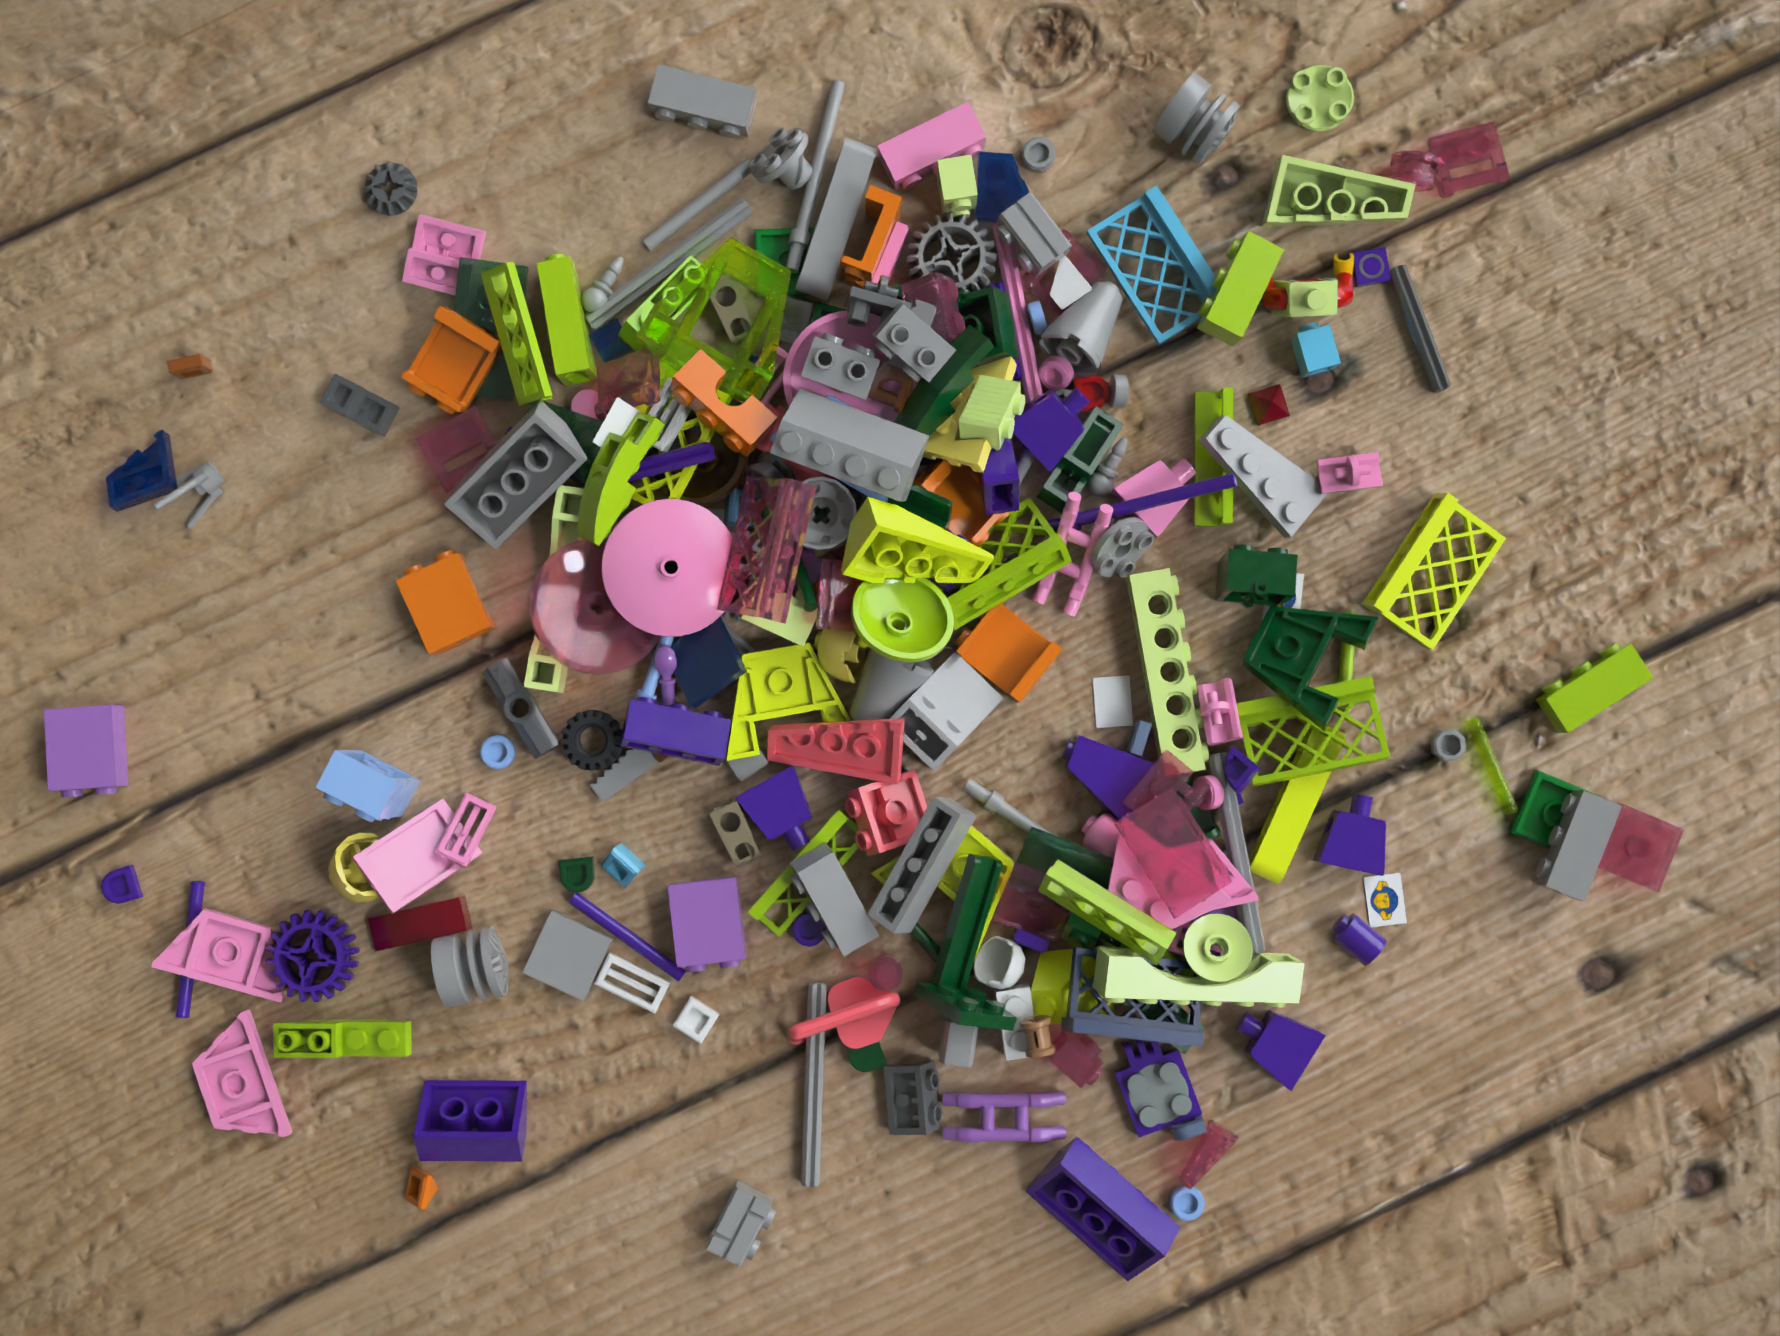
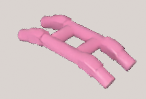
M1070 492L1068 494L1056 534L1058 533L1061 536L1065 545L1069 541L1087 548L1082 563L1079 566L1071 562L1038 581L1032 597V601L1044 605L1057 572L1073 577L1075 581L1063 613L1072 617L1076 616L1094 569L1091 562L1093 550L1101 536L1109 529L1113 513L1112 506L1108 504L1101 505L1091 535L1073 529L1072 527L1075 524L1081 501V495L1077 492Z

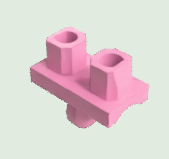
M1379 452L1316 461L1320 494L1383 486L1379 466Z
M1225 678L1214 683L1198 685L1199 710L1203 718L1207 744L1213 746L1243 738L1232 679Z

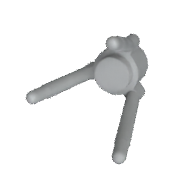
M210 461L204 464L200 463L191 471L143 494V499L148 500L186 481L188 482L155 503L154 509L159 510L192 488H195L202 496L207 492L209 495L186 524L188 529L193 528L213 501L224 493L220 486L226 483V480Z

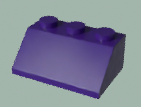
M425 1080L413 1136L419 1161L522 1162L527 1134V1081Z

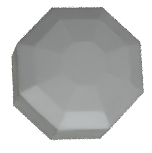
M1456 729L1438 730L1430 740L1431 753L1440 761L1458 760L1466 751L1465 737Z

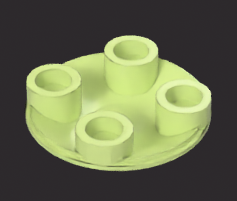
M1315 65L1297 72L1290 82L1286 94V104L1291 117L1300 126L1312 131H1326L1340 125L1350 114L1354 102L1353 88L1345 71L1339 67L1333 68L1326 65Z

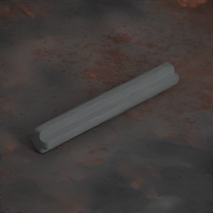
M1398 265L1390 269L1392 287L1433 393L1444 391L1451 386L1449 377L1406 265Z

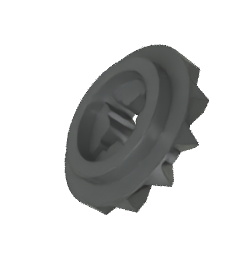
M388 161L382 165H375L374 169L369 174H366L363 191L367 203L376 212L394 216L407 211L413 205L417 197L418 187L414 175L403 164ZM389 176L395 185L400 186V188L392 190L390 199L384 190L379 189L387 185Z

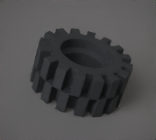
M599 710L580 711L575 714L576 716L567 721V726L563 727L561 732L563 733V739L560 740L564 748V756L569 758V762L572 765H576L582 770H602L614 764V761L621 756L622 746H619L622 735L621 724L609 713ZM589 727L601 729L606 738L604 748L595 754L586 752L580 743L582 733Z

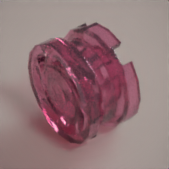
M1420 151L1395 152L1391 155L1390 166L1393 167V170L1389 172L1388 178L1416 184L1414 192L1432 190L1435 187L1436 181L1433 172L1438 168L1439 159L1432 154Z

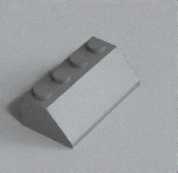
M800 388L781 420L770 453L901 502L906 501L930 436Z
M540 400L451 489L444 505L496 550L587 460V456L566 422Z

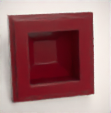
M1280 384L1247 394L1257 426L1290 416Z

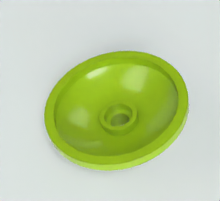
M885 578L884 583L864 581L858 587L852 600L851 617L859 637L873 651L888 659L899 662H920L930 659L944 649L952 635L954 615L951 605L943 592L926 578H916L915 583H904L902 578Z

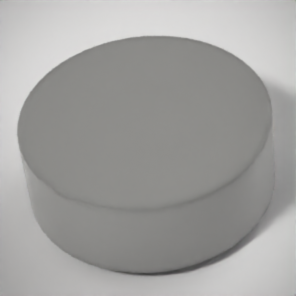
M1044 137L1030 139L1026 142L1022 151L1024 166L1034 173H1043L1049 170L1055 160V147L1051 141Z
M1112 374L1109 382L1110 408H1124L1127 404L1129 393L1128 378L1126 375Z

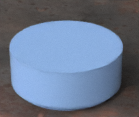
M1037 300L1028 303L1027 309L1035 334L1039 336L1047 328L1040 301Z
M491 736L481 746V758L488 767L503 769L513 763L516 757V747L512 740L506 736Z
M1182 1184L1177 1186L1169 1197V1205L1172 1212L1181 1220H1195L1204 1210L1205 1202L1203 1195L1192 1185Z

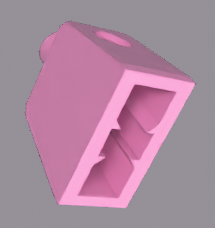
M1184 458L1171 469L1163 461L1159 460L1118 485L1111 494L1119 502L1181 487L1196 474V471ZM1189 499L1134 512L1130 515L1141 519L1149 527L1155 539L1164 531Z

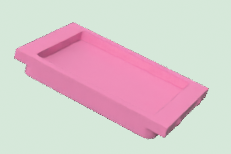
M444 799L438 801L352 857L355 864L370 883V886L376 891L391 914L402 909L462 869L459 864L451 863L446 858L435 855V850L454 816V811L450 809ZM459 822L446 847L448 851H452L464 828L461 822ZM469 834L458 853L461 857L464 856L472 840ZM478 846L470 862L482 854Z

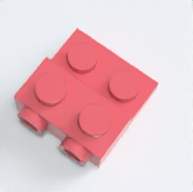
M915 769L902 773L897 785L877 781L846 792L848 799L845 800V809L850 818H855L859 830L855 835L856 843L860 850L866 851L867 857L907 844L928 808Z

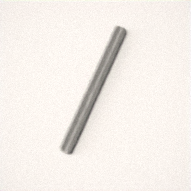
M742 198L738 199L613 292L612 295L608 296V302L602 308L594 311L592 314L589 312L585 313V320L594 330L601 328L668 278L690 255L695 258L750 217L753 212L748 203Z
M1227 753L1212 754L1209 756L1211 772L1213 776L1220 780L1224 790L1223 803L1218 810L1227 858L1254 890L1236 792L1230 787L1225 773ZM1257 902L1236 905L1239 922L1246 928L1251 937L1253 954L1264 952L1265 944Z
M811 982L808 985L807 1020L826 1014L827 986L825 983ZM825 1031L806 1038L801 1184L805 1187H817L820 1182Z

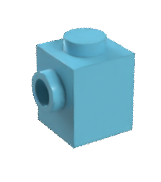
M1318 322L1298 328L1299 333L1291 339V343L1302 378L1333 370L1341 364L1330 324L1319 327Z

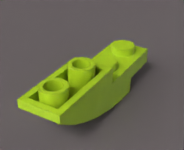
M638 411L622 436L610 432L601 446L586 480L580 503L577 535L583 540L599 546L611 533L612 526L621 512L629 506L636 488L627 481L638 471L641 460L649 448L657 442L659 433L665 426L656 417Z
M331 1019L273 1023L274 1058L407 1057L412 1055L411 1020Z

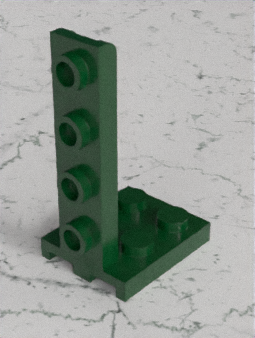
M969 853L931 983L916 982L913 995L958 1025L1013 1031L1017 1017L1007 1012L1004 1004L985 998L986 993L982 990L972 987L966 988L1002 869V862L997 858Z

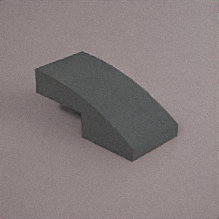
M337 374L333 375L319 402L385 437L400 409L397 405Z

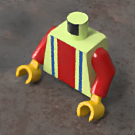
M1349 253L1348 260H1339L1338 254L1334 255L1333 274L1336 278L1273 280L1271 277L1261 298L1264 306L1271 310V315L1285 317L1337 315V308L1346 307L1353 300L1352 275L1354 272V255Z

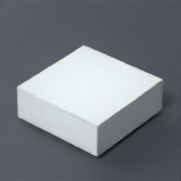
M691 996L674 1022L673 1027L701 1044L720 1013Z

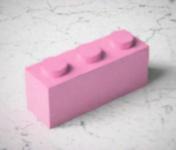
M966 102L878 145V157L894 189L897 190L903 187L904 190H908L920 184L922 177L932 172L936 175L937 160L971 155L972 158L978 156L982 152V148L985 147L986 136L969 102Z

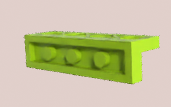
M514 261L506 262L481 273L519 407L536 404L540 400L545 402L553 399Z
M1223 387L1219 392L1194 393L1193 468L1196 474L1193 476V483L1228 474L1201 444L1199 439L1218 417L1227 415L1233 419L1232 387ZM1233 488L1193 497V527H1228L1233 523Z
M839 809L795 859L824 842L827 844L832 838V848L830 849L834 852L836 858L837 852L846 851L838 860L842 867L859 847L855 841L851 847L836 848V832L845 823L856 833L859 831L857 824ZM791 865L784 870L748 911L753 918L763 922L778 937L806 908V904L811 902L808 895L803 898H791L792 880L790 876L795 874ZM787 889V898L778 899ZM792 902H801L792 912ZM774 903H788V918L780 927L765 915V912Z
M1057 860L1054 866L1049 868L1038 890L1158 965L1177 934L1060 860Z

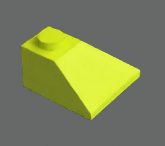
M1094 946L1093 949H1094V950H1097L1098 947H1105V946ZM1073 948L1047 950L1044 953L1041 952L1031 987L1034 1016H1050V1024H1061L1062 1017H1066ZM1082 956L1081 971L1087 979H1090L1095 974L1096 961L1093 957ZM1088 989L1078 996L1077 1011L1088 1012L1098 1004ZM1108 1002V1007L1115 1014L1113 1002ZM1102 1008L1097 1012V1014L1106 1015Z

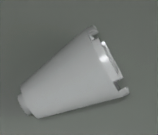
M1109 281L1095 282L1091 286V291L1070 305L1041 335L1042 338L1039 341V345L1047 357L1061 356L1068 360L1073 367L1075 375L1091 377L1101 367L1123 301L1119 288Z
M870 648L849 712L853 721L889 719L931 676L934 669L930 668L931 664L926 660L920 662L891 660Z

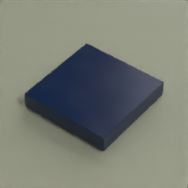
M721 616L704 629L684 635L671 644L677 659L674 674L690 707L697 708L747 672Z

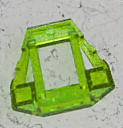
M730 237L703 261L692 274L683 279L673 291L652 307L635 339L664 363L678 371L701 349L726 371L723 384L718 390L730 395L733 399L743 402L751 395L760 401L774 374L791 270ZM722 274L766 298L733 359L690 336ZM703 280L681 323L670 318L669 316ZM770 320L759 364L756 366L749 362L748 359Z

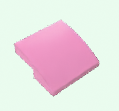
M423 214L418 215L413 246L408 248L402 282L468 298L477 273L487 231Z

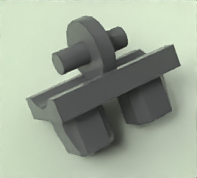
M881 275L878 283L865 281L863 289L852 286L849 294L845 297L844 307H848V324L865 327L869 313L881 317L880 326L898 303L904 304L910 310L912 303L897 299L899 290L887 287L889 277Z

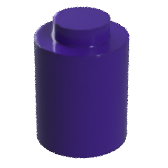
M1355 913L1350 916L1342 915L1332 927V930L1335 932L1332 939L1364 966L1370 964L1381 953L1387 942L1385 938Z

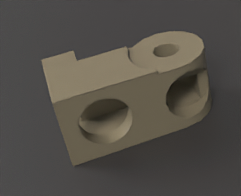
M733 275L705 287L732 345L757 334Z
M736 797L710 808L709 815L736 867L762 856L743 807L738 803Z

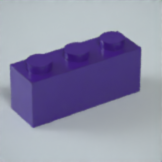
M637 697L636 700L631 699L626 708L619 746L720 766L725 759L731 720L723 718V714L715 711H704L701 714L691 712L690 707L685 705L671 704L670 707L657 705V701L654 699Z

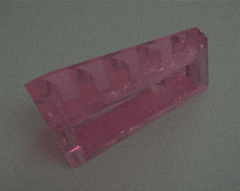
M1212 1119L1211 1121L1209 1120L1206 1126L1207 1132L1201 1135L1179 1176L1182 1184L1190 1190L1239 1139L1235 1132Z

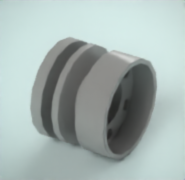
M1193 72L1171 100L1152 132L1168 144L1175 142L1181 135L1187 137L1181 153L1186 155L1195 144L1198 145L1199 149L1192 161L1200 165L1206 157L1218 149L1231 131L1241 105L1233 101L1227 110L1222 112L1220 108L1225 102L1227 95L1222 93L1212 103L1208 102L1206 99L1213 85Z
M823 476L808 478L796 485L788 495L784 508L785 524L792 537L806 549L817 552L834 551L846 544L850 523L857 513L855 500L849 490L837 480ZM817 508H820L822 511L828 508L831 511L828 514L830 521L827 524H824L822 521L817 524L814 522L817 517L814 511Z
M494 926L483 927L480 934L477 930L468 931L466 947L459 934L433 939L431 943L432 970L439 997L446 1008L450 1009L471 1004L474 988L482 1001L490 1000L491 994L495 998L507 996L508 963L505 950Z

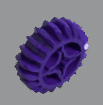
M305 910L302 917L298 913L292 914L290 916L291 923L286 920L281 921L279 927L282 932L275 931L270 935L277 944L267 945L265 948L268 952L274 953V958L266 959L265 963L267 965L274 964L276 968L268 976L270 978L276 976L281 978L277 982L276 988L281 989L288 985V997L295 996L299 991V1000L301 1002L307 1001L310 995L313 1002L321 1001L323 995L330 999L335 996L334 988L338 991H343L346 988L343 979L350 981L355 976L348 968L359 966V961L351 959V955L359 953L360 949L359 947L350 948L349 942L354 941L356 936L355 934L348 936L344 934L349 924L343 923L337 927L336 924L339 917L335 914L331 915L326 921V911L324 910L318 911L315 916L312 910ZM312 928L311 936L307 937L303 946H290L293 938L301 930ZM323 933L332 940L337 953L327 948L325 944L326 936ZM314 949L315 952L313 954L317 953L318 958L322 959L310 962L311 958L308 959L307 954L304 952ZM289 959L294 960L299 965V976L293 971ZM321 966H336L326 981L313 983L314 976L318 975Z

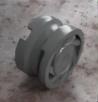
M767 451L761 453L756 458L755 463L750 464L746 468L743 475L744 481L751 492L761 501L764 498L768 499L769 505L778 504L785 494L795 488L797 483L795 474L790 466L779 456Z

